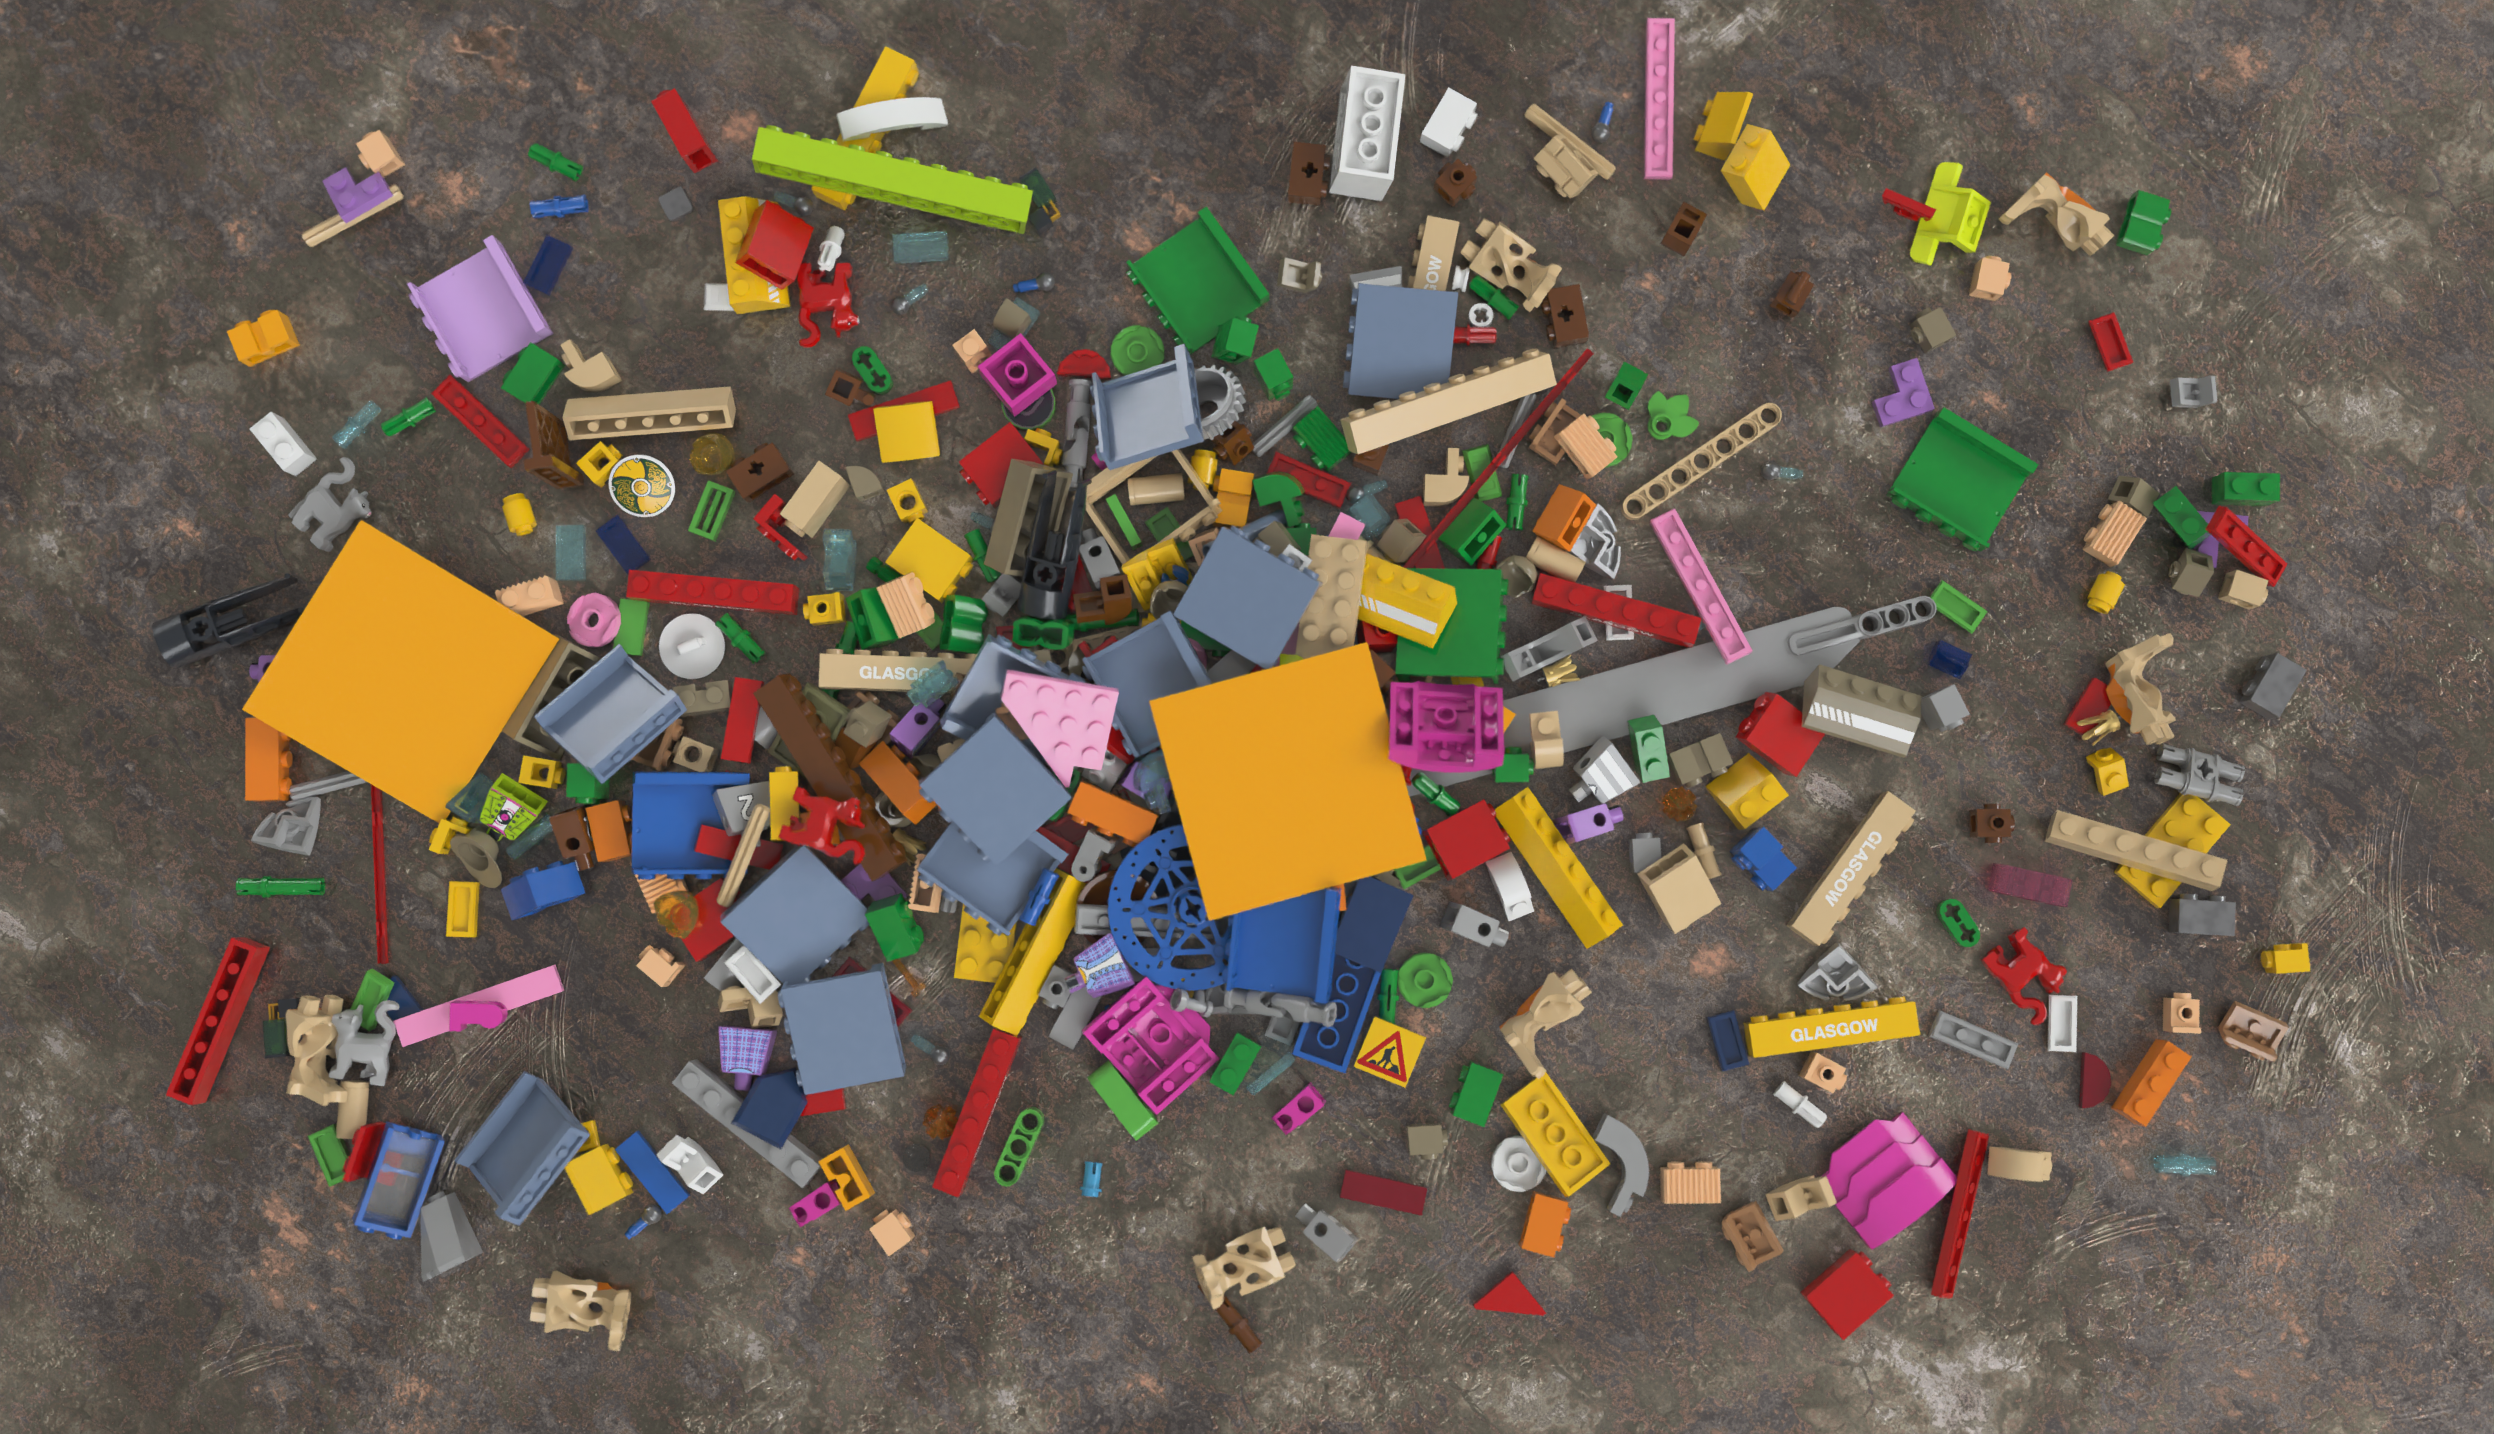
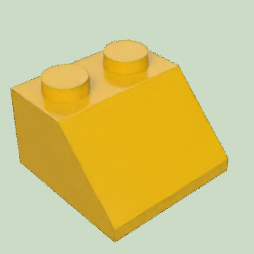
M1717 92L1713 100L1708 99L1702 115L1707 116L1704 125H1698L1693 140L1698 141L1695 151L1725 161L1736 144L1753 93Z
M1750 753L1727 769L1728 772L1719 775L1705 786L1738 830L1746 829L1789 796L1773 774Z
M608 1143L569 1161L565 1167L588 1215L598 1212L634 1193L631 1189L633 1183L627 1172L622 1171L618 1163L620 1162L619 1154L615 1151L614 1147L610 1148Z

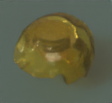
M719 433L702 435L692 444L694 448L690 453V462L694 470L699 474H722L733 462L735 456L733 445L724 435Z
M683 890L670 891L660 895L653 903L658 924L665 926L666 932L672 937L685 939L694 929L698 921L699 907L696 898L690 892Z

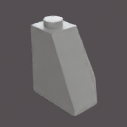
M444 1191L428 1198L429 1204L420 1208L421 1277L424 1282L483 1253L455 1192L445 1195Z

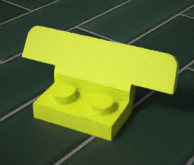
M1943 162L1936 168L1925 205L1936 209V212L1930 221H1925L1924 218L1920 219L1910 250V256L1915 262L1932 266L1939 241L1951 242L1966 253L1976 252L1991 202L1973 189L1957 187L1963 168L1959 163Z

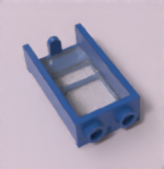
M386 1121L356 1211L352 1217L354 1225L357 1226L358 1230L367 1233H374L375 1230L386 1232L385 1235L387 1237L399 1240L403 1236L411 1238L420 1208L423 1205L445 1142L442 1135Z

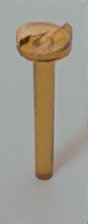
M899 959L892 960L914 989L911 992L912 996L917 997L920 995L919 991L923 990L926 985L924 983L919 985Z

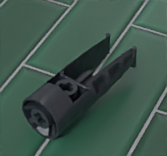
M1056 470L1042 475L1045 482L1039 497V504L1032 526L1017 605L1019 611L1025 614L1051 620L1065 619L1068 615L1079 559L1081 537L1083 535L1087 485L1092 483L1091 479L1078 483L1062 554L1065 534L1061 531L1049 530L1048 533L1056 484ZM1036 561L1041 562L1035 567Z
M286 573L284 578L236 591L154 622L152 625L153 635L163 658L171 668L177 669L258 638L298 619L305 610L302 607L225 634L228 630L247 624V614L244 613L243 608L219 617L217 614L297 583L298 579ZM203 613H207L208 618L202 616L195 617ZM218 641L221 642L208 648H203V644L211 645Z

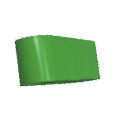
M1110 1060L1106 1061L1087 1077L1095 1090L1136 1141L1159 1124L1153 1113Z
M1036 1107L1026 1108L1019 1114L997 1163L994 1176L996 1181L1002 1186H1012L1021 1177L1040 1134L1045 1119L1042 1111ZM1032 1113L1036 1115L1038 1125L1035 1128H1029L1025 1125V1114ZM1021 1139L1026 1143L1027 1149L1025 1153L1019 1154L1014 1151L1012 1146L1014 1140ZM1004 1165H1010L1014 1168L1015 1177L1013 1179H1006L1002 1176L1001 1169Z

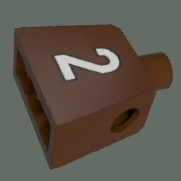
M589 805L562 810L549 817L562 857L566 859L574 856L578 871L594 867L590 852L595 848L586 808Z

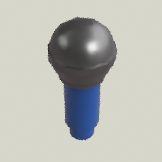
M1611 102L1605 103L1599 122L1592 128L1591 136L1596 142H1605L1610 136L1609 122L1613 112V104Z
M1042 272L1034 279L1013 284L1014 292L1021 293L1035 289L1049 291L1054 287L1055 279L1051 273Z
M653 1204L646 1206L641 1217L624 1233L625 1236L631 1239L646 1226L657 1223L662 1216L661 1209Z

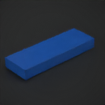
M636 1131L615 1149L666 1214H669L690 1196L689 1192L668 1166L659 1160L656 1151L639 1131Z

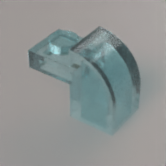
M824 529L822 537L826 554L823 567L826 590L853 591L857 567L856 540H853L852 530Z
M1161 749L1148 754L1138 763L1134 771L1133 785L1136 790L1141 792L1147 791L1144 794V798L1149 809H1153L1154 812L1159 814L1171 811L1163 784L1171 780Z

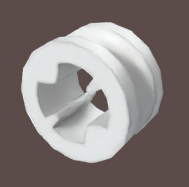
M1456 265L1452 290L1460 288L1462 292H1465L1470 268L1466 267V269L1462 270L1460 266Z
M1484 303L1475 304L1468 314V322L1471 327H1489L1493 319L1492 309ZM1482 310L1486 313L1485 319L1487 321L1483 322L1481 320L1480 323L1476 322V315L1474 313L1476 311L1480 313Z

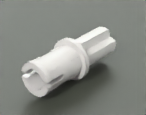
M832 226L830 230L828 229L826 239L820 245L821 253L818 264L821 271H831L836 258L841 254V243L845 233L837 226Z
M1783 1081L1773 1093L1774 1096L1793 1109V1114L1798 1113L1814 1127L1819 1128L1825 1122L1826 1114L1807 1100L1808 1096H1802L1790 1087L1787 1082Z

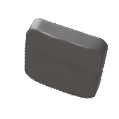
M678 187L659 197V202L670 221H676L693 211V206L682 187Z

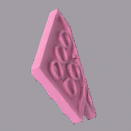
M1006 670L1001 695L1002 701L1062 784L1069 788L1074 766L1096 770L1102 769L1118 698V689Z

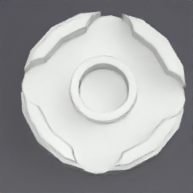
M1514 1135L1505 1138L1496 1146L1492 1153L1491 1168L1493 1175L1501 1186L1510 1191H1528L1541 1183L1546 1174L1545 1168L1522 1136Z

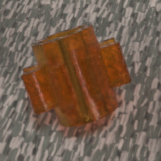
M1683 786L1673 788L1664 796L1662 803L1666 807L1662 811L1669 819L1674 818L1677 822L1688 820L1695 814L1697 805L1694 801L1697 797L1690 789L1686 791Z
M940 1104L932 1106L926 1111L924 1121L922 1122L926 1127L925 1132L933 1139L936 1136L941 1140L950 1137L958 1121L954 1116L956 1112L949 1105H946L944 1108Z

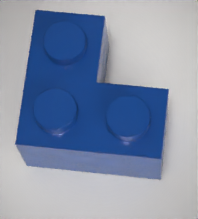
M1765 827L1753 828L1729 851L1734 856L1731 859L1735 865L1742 871L1746 868L1753 876L1751 881L1761 891L1764 889L1774 891L1797 869L1780 851L1783 846Z
M563 861L554 862L547 865L546 870L539 871V868L536 867L510 879V884L502 888L501 891L511 920L536 914L547 907L571 901L585 894L575 862L565 865Z

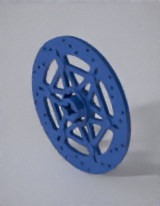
M1183 824L1162 829L1146 837L1123 859L1110 887L1108 919L1111 933L1119 951L1126 961L1141 975L1147 976L1149 980L1172 989L1204 990L1226 983L1223 982L1225 965L1222 960L1226 959L1229 965V955L1225 953V944L1227 938L1232 934V927L1228 926L1224 935H1219L1214 920L1209 921L1208 916L1205 918L1206 909L1203 898L1200 895L1201 891L1197 876L1193 881H1189L1179 869L1182 866H1194L1193 861L1172 860L1169 855V850L1188 846ZM1156 849L1160 850V856H1158L1155 852ZM1151 861L1155 862L1159 869L1145 895L1140 901H1132L1130 896L1136 879L1147 864ZM1170 870L1183 882L1176 889L1173 888L1168 874ZM1164 878L1170 893L1169 896L1150 899L1160 879ZM1177 896H1179V899L1177 901V908L1182 918L1180 920H1178L1174 916V913L1176 912V905L1174 902ZM1186 898L1196 905L1198 917L1194 912L1192 913L1191 910H1188ZM1167 903V913L1148 910L1150 906ZM1123 908H1131L1130 911H1122ZM1132 918H1143L1160 946L1156 955L1148 953L1138 941L1131 926ZM1151 918L1170 921L1165 938H1161L1151 922ZM1187 922L1194 923L1196 925H1187ZM1207 926H1210L1216 941L1214 944H1211L1201 933V930ZM1178 927L1184 933L1171 946L1169 943L1174 928ZM1191 933H1194L1205 945L1204 948L1180 947ZM1211 954L1215 960L1213 965L1203 968L1184 969L1171 966V961L1175 955ZM1163 961L1161 967L1158 968L1157 966L1159 962Z

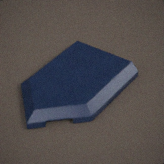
M796 1067L758 1076L731 1124L781 1150L807 1105L802 1086L799 1087L797 1083Z

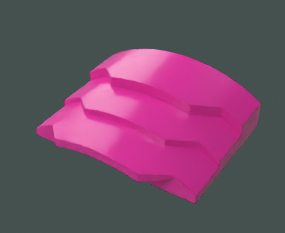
M1422 681L1390 683L1389 760L1415 769L1446 773L1475 772L1502 766L1504 758L1503 688L1478 687L1474 684L1444 685Z
M1145 976L1105 1012L1100 1013L1082 1029V1032L1100 1053H1103L1137 1090L1138 1095L1157 1115L1216 1063L1219 1057L1209 1047L1210 1026L1197 1011L1187 1008L1181 1012L1172 1010L1170 1008V999L1176 989L1154 985Z
M1903 1112L1891 1121L1874 1119L1848 1142L1831 1153L1829 1170L1821 1176H1826L1837 1202L1834 1204L1835 1207L1871 1250L1885 1243L1920 1218L1955 1186L1957 1181L1956 1175L1944 1160L1938 1156Z

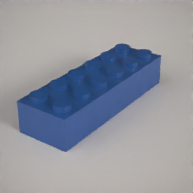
M1348 895L1346 900V909L1352 897ZM1342 911L1338 922V928L1345 914V911ZM1335 954L1331 997L1327 1002H1334L1336 1004L1335 1022L1330 1027H1325L1323 1023L1302 1022L1292 1054L1345 1073L1381 973Z

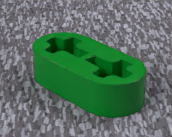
M867 346L857 348L852 354L853 365L873 393L877 395L887 394L893 386L892 377L871 348ZM862 354L866 356L871 355L869 362L873 367L869 370L864 363L858 364L861 361L860 356ZM877 372L880 378L886 377L884 380L885 386L882 388L878 385L873 386L876 380L872 374Z
M1956 899L1942 900L1936 908V914L1952 940L1961 947L1976 945L1980 939V931L1963 904ZM1946 905L1956 907L1953 913L1957 921L1952 916H1945L1944 913L1947 912ZM1960 924L1963 929L1971 930L1972 933L1969 935L1970 941L1966 939L1961 940L1960 936H1962L1963 932L1959 927Z

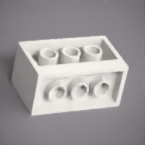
M1357 66L1350 67L1340 91L1329 193L1378 201L1383 200L1394 180L1405 74Z

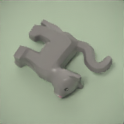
M346 457L340 459L344 472L328 473L323 476L319 484L308 491L305 499L300 501L288 515L293 519L292 524L303 532L309 529V522L316 518L321 525L313 533L310 541L318 549L330 552L333 549L332 540L347 531L355 519L368 518L371 515L369 502L366 499L368 495L366 491L359 494L355 488L351 489L342 505L329 490L330 484H344L354 476L355 466Z
M391 1000L382 1001L375 1009L376 1021L384 1028L382 1034L357 1032L362 1023L363 1005H359L356 1010H345L332 1016L331 1022L338 1032L335 1045L337 1063L331 1067L329 1078L342 1080L345 1073L351 1067L352 1062L355 1061L367 1064L361 1070L360 1078L370 1077V1084L385 1085L390 1067L388 1054L396 1034L395 1024L387 1017L386 1012L388 1010H398L400 1007L397 1002Z

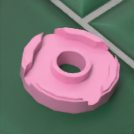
M590 593L577 598L570 607L567 616V624H569L571 630L569 631L570 635L577 643L591 648L603 647L610 643L618 634L621 625V613L617 604L610 597L599 593ZM597 613L598 623L596 626L591 627L589 624L590 616Z

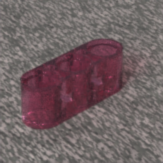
M1993 863L1987 891L2067 908L2073 880Z

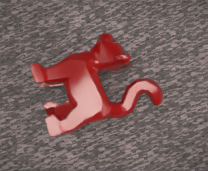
M801 263L797 273L800 289V312L798 318L800 325L809 331L810 336L799 340L800 346L810 348L815 346L820 340L821 332L818 325L809 319L812 313L833 311L831 328L835 329L837 338H840L841 332L849 331L853 326L859 324V317L851 309L852 296L847 279L852 277V266L850 263L836 264L832 283L822 282V279L826 277L825 270L821 271L818 269L812 272L811 263Z
M796 787L792 799L803 806V808L809 810L805 824L801 823V819L791 815L790 826L782 825L778 838L795 845L810 846L831 857H839L852 850L854 852L853 863L859 864L865 855L861 842L850 839L834 846L832 838L837 820L847 826L865 827L860 822L862 815L860 800L851 797L846 801L838 802L828 797L810 796L807 790Z
M2021 927L2008 936L2011 946L2017 953L2015 957L2010 961L2005 959L2003 948L2000 945H1996L1980 961L1988 972L1999 980L2000 985L2008 992L2014 1004L2019 1008H2033L2036 1011L2035 1016L2030 1021L2035 1026L2044 1022L2047 1017V1008L2042 1001L2035 997H2023L2021 994L2022 988L2037 975L2042 987L2048 994L2053 993V991L2059 993L2058 987L2064 982L2067 970L2062 965L2051 964L2043 951L2026 939L2028 931L2025 927Z

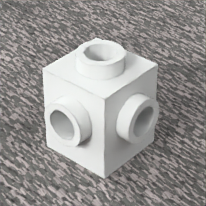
M1106 749L1102 769L1085 768L1081 775L1091 783L1110 792L1127 764Z

